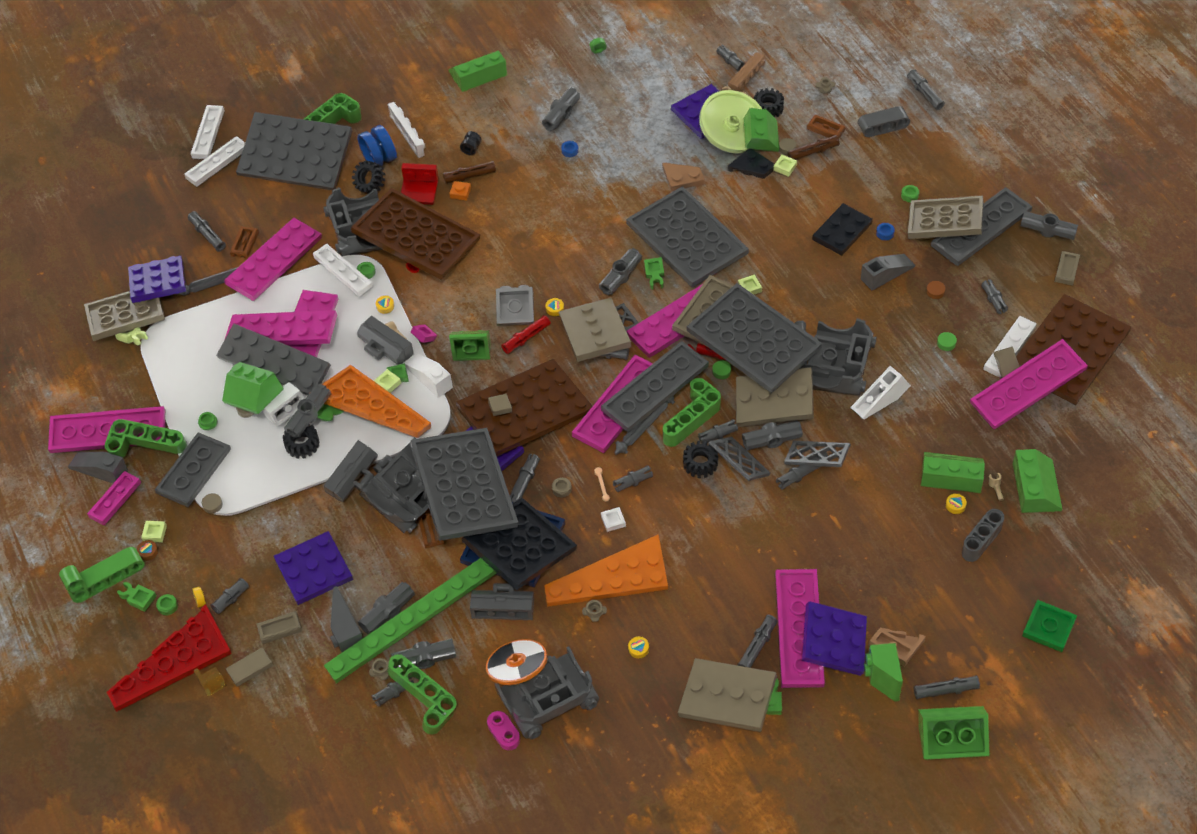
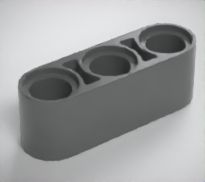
M901 106L865 114L858 119V125L865 137H873L901 130L910 124V119Z
M990 509L965 538L962 557L966 561L974 562L978 560L1001 532L1004 522V514L1001 510Z

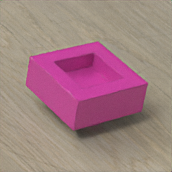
M425 324L412 327L411 333L419 342L435 341L437 335Z

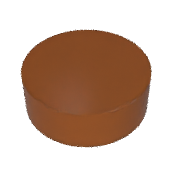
M932 281L927 285L926 293L932 299H940L945 294V285L939 281Z

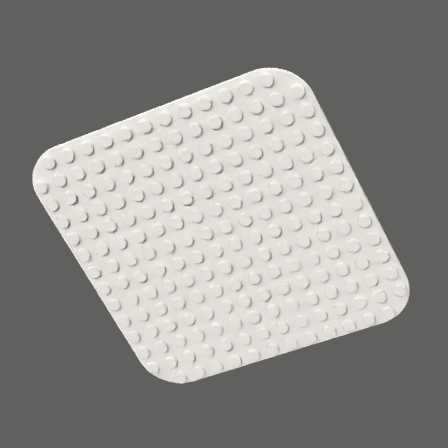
M363 255L342 256L356 269L362 262H371L375 267V275L369 279L373 287L359 297L322 264H318L278 278L254 301L237 292L167 316L165 320L156 322L146 331L148 339H142L141 353L160 406H164L166 410L165 419L168 428L180 431L187 442V446L199 432L231 447L230 452L196 496L195 500L200 507L203 508L202 499L206 495L215 493L221 497L223 505L218 512L212 514H239L326 482L358 440L378 454V457L373 462L375 464L386 455L390 457L396 456L414 438V436L344 411L339 415H333L332 421H324L317 417L314 422L309 423L310 426L313 425L317 430L320 442L319 448H316L317 451L315 453L311 452L312 456L309 457L307 454L305 455L306 458L303 459L300 456L297 459L295 455L291 457L290 453L286 452L282 438L285 431L284 427L292 416L277 427L267 419L263 411L244 418L238 415L236 407L225 404L222 401L226 374L232 369L234 364L219 359L216 355L225 340L232 314L294 312L302 290L337 294L339 299L335 308L337 319L330 344H322L317 358L331 364L321 384L349 365H352L373 381L387 370L386 367L397 365L386 356L377 360L364 350L367 343L358 337L357 331L361 324L370 316L375 317L384 324L393 321L399 332L412 343L414 355L419 353L426 357L419 340L411 333L412 326L386 271L376 260ZM379 297H392L394 300L393 311L387 314L378 312L375 303ZM406 368L409 382H401L391 394L431 422V428L416 439L442 435L447 429L451 417L450 406L445 394L437 398ZM204 412H211L217 417V425L211 430H203L198 425L199 416ZM297 438L294 441V443H304L308 440V438Z

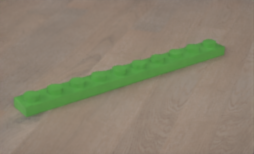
M481 558L330 660L324 665L325 669L337 684L494 576L497 572Z

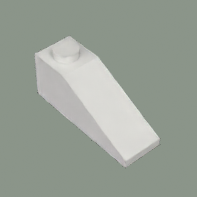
M419 353L403 362L406 368L437 398L453 388L451 374L439 363Z
M889 366L850 408L860 417L866 419L898 400L911 385L900 373Z

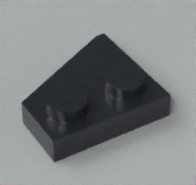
M748 149L728 165V171L739 170L743 171L744 175H753L764 179L773 172L775 164L755 150Z

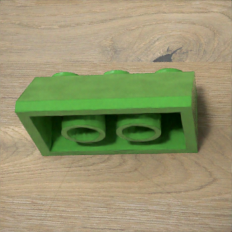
M499 50L448 69L462 92L507 75L506 60Z
M239 362L226 374L222 401L225 404L259 414L284 388L274 372Z
M1036 449L1016 450L1013 468L1021 512L1062 511L1053 460Z
M924 452L921 486L981 493L984 480V459Z
M983 706L918 709L919 733L924 759L989 756L988 713Z

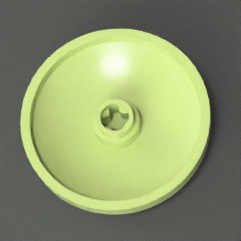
M734 90L719 91L712 94L703 104L699 115L700 127L705 137L715 147L729 153H744L748 150L745 148L744 117L749 108H762L753 98L742 92Z

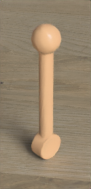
M597 467L595 468V475L598 476L603 493L602 499L607 502L610 496L607 494L604 486L602 468Z

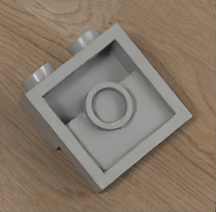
M520 285L518 288L501 286L499 289H496L497 326L534 323L533 287L528 285Z

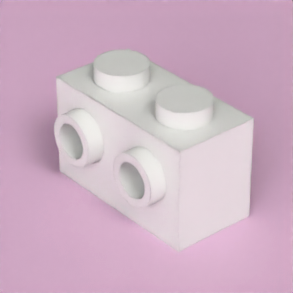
M290 382L284 385V390L262 410L267 419L277 427L293 416L298 410V403L305 399L300 390Z

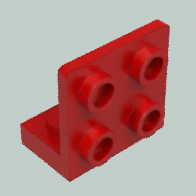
M402 163L403 184L401 193L421 204L433 205L439 181L437 165Z

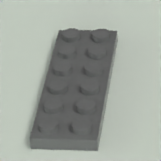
M1005 187L983 203L981 235L937 237L931 242V247L956 266H959L1022 219L1025 211L1031 212L1032 206Z
M233 324L216 355L219 359L234 365L242 362L274 372L280 384L286 385L290 382L305 395H309V392L312 391L316 384L322 383L331 366L327 361L237 324Z
M680 341L601 405V411L629 432L709 366V361L683 341Z

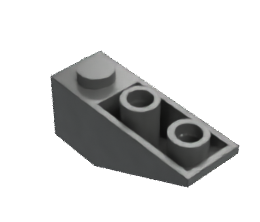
M905 254L876 257L862 265L861 280L871 290H874L914 268L915 264Z

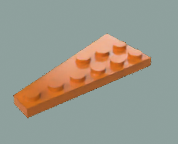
M659 534L544 585L547 607L668 590Z

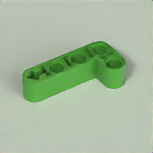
M338 93L305 117L304 120L335 124L343 118L350 123H357L361 120L362 116L357 101L344 93Z
M695 378L691 381L690 398L693 402L664 424L663 443L669 447L678 445L720 410L721 394L706 380Z
M118 419L112 423L105 442L107 452L120 457H125L130 444L175 454L182 453L187 447V442L180 431L124 419ZM162 436L160 440H155L157 437Z
M128 547L80 573L75 566H66L59 572V577L72 601L80 603L143 569L145 563L135 547Z
M397 654L390 658L388 675L429 708L423 718V730L431 735L438 733L453 716L456 709V699L403 655ZM415 677L419 682L411 683L408 679ZM431 690L435 695L427 696L425 691ZM444 703L449 704L451 709L445 710L441 705ZM435 719L438 724L430 725L427 720Z

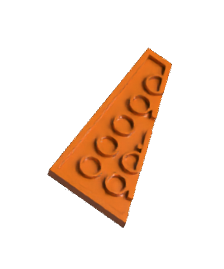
M349 365L322 384L331 391V395L324 404L416 438L431 428V422L352 365Z

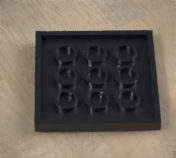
M523 498L512 504L518 520V527L462 537L464 544L516 590L564 559L577 548L576 543Z

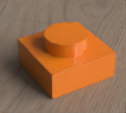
M454 181L449 193L450 198L467 201L471 190V183Z

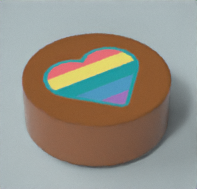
M145 540L137 547L142 560H152L158 554V548L154 541Z

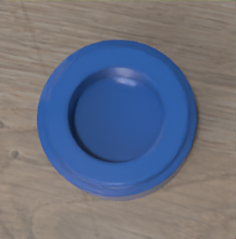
M574 141L564 142L561 146L562 154L565 157L576 156L579 152L578 144Z
M881 223L877 226L876 235L881 240H890L894 237L895 229L889 223Z

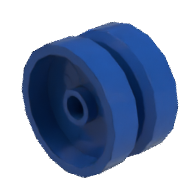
M382 125L372 128L371 133L365 131L357 136L359 147L366 161L382 166L384 161L389 163L396 160L395 146L390 135Z

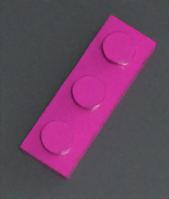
M124 471L87 513L89 518L105 526L141 484L140 479Z

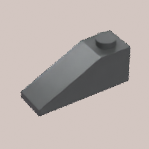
M77 452L68 465V468L110 483H114L124 471L128 472L123 457L108 452Z
M336 586L333 588L330 626L333 635L330 636L334 648L339 647L342 653L363 639Z

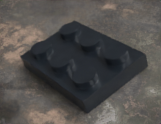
M843 203L813 234L812 240L842 256L872 224L873 219Z

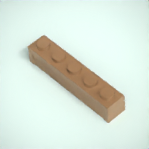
M755 52L728 82V87L734 91H742L743 87L748 84L756 72L764 66L765 55Z

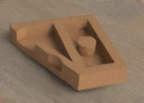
M662 163V169L671 191H675L682 186L690 188L705 184L700 167Z
M879 628L870 639L868 646L896 643L899 664L905 667L924 643L926 636L919 634V637L907 636L906 632Z

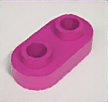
M501 711L491 713L488 716L487 724L499 745L505 750L517 748L520 744V735L508 716ZM496 719H501L498 723L494 722ZM507 735H512L510 739L505 738Z

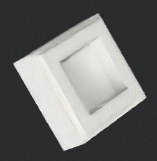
M620 507L601 512V518L607 532L626 527Z

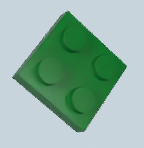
M1037 600L1022 637L1063 652L1077 615Z

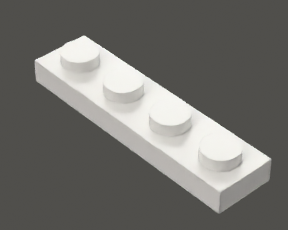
M395 102L389 103L390 117L418 158L425 156V144L422 139L418 138L416 129L412 128L409 119L404 117L401 107H397Z
M206 106L191 151L192 158L206 159L210 156L223 117V106Z
M236 136L184 174L185 178L196 187L239 157L242 154L245 142Z
M325 244L313 253L314 258L358 297L373 287L369 279L328 244Z
M1019 316L995 351L1013 346L1015 355H1017L1035 330L1036 323ZM992 354L985 363L983 370L1001 378L994 354Z

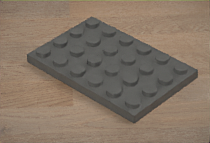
M255 112L236 173L239 176L334 190L337 186L353 129L350 126Z
M683 186L626 219V224L692 288L706 280L709 275L716 274L749 254V248Z
M738 283L687 326V332L770 393L775 391L822 348V343Z
M487 428L410 441L439 541L518 527V520Z

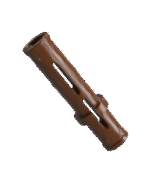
M837 135L789 150L787 154L789 158L796 160L817 152H825L826 149L839 146L840 143Z
M494 161L463 169L460 167L455 171L444 172L443 177L445 184L458 180L465 181L466 178L496 172Z

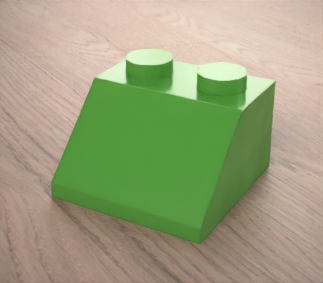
M749 108L744 117L745 148L778 152L777 119L766 109Z
M489 330L451 332L449 335L453 361L490 359Z
M896 643L870 645L869 653L866 654V664H864L865 677L869 676L870 685L893 701H899L903 679Z

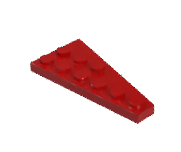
M206 604L200 608L201 611L195 617L191 616L186 621L187 624L179 631L173 632L155 648L149 658L137 664V668L131 674L125 675L107 691L116 712L232 654Z

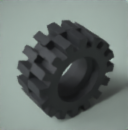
M765 88V91L761 89L760 93L756 92L754 100L762 109H766L774 118L775 115L779 117L783 113L784 96L782 93H779V90L774 91L773 88L771 90Z
M371 161L359 162L360 166L356 165L355 168L357 170L352 172L355 174V176H352V179L355 180L352 182L353 185H356L355 188L365 193H370L373 189L380 191L379 186L383 187L382 181L386 179L383 178L385 176V172H382L384 170L383 167ZM369 171H371L372 178L371 181L367 184L365 181L366 174Z
M309 424L300 435V437L308 438L306 442L300 444L294 443L297 437L294 438L284 431L283 443L286 452L290 453L291 457L295 455L299 459L302 456L304 459L306 458L305 455L308 454L310 457L312 456L311 452L315 453L317 451L316 448H319V437L313 425L310 426Z
M697 441L696 445L692 442L691 447L689 445L686 446V450L683 452V467L688 474L691 472L692 477L697 475V478H701V475H704V478H706L708 473L711 476L713 471L716 472L718 452L710 445H707V441H704L703 444ZM697 456H704L708 458V461L697 463L693 459Z

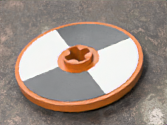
M531 639L508 642L497 648L489 656L486 662L487 674L493 682L502 685H515L526 682L539 674L545 667L548 658L546 649L541 643Z

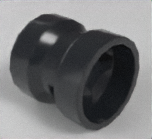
M468 131L460 145L461 151L466 155H474L482 141L481 136L476 132Z

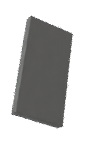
M198 432L155 488L156 494L189 507L230 452V445Z

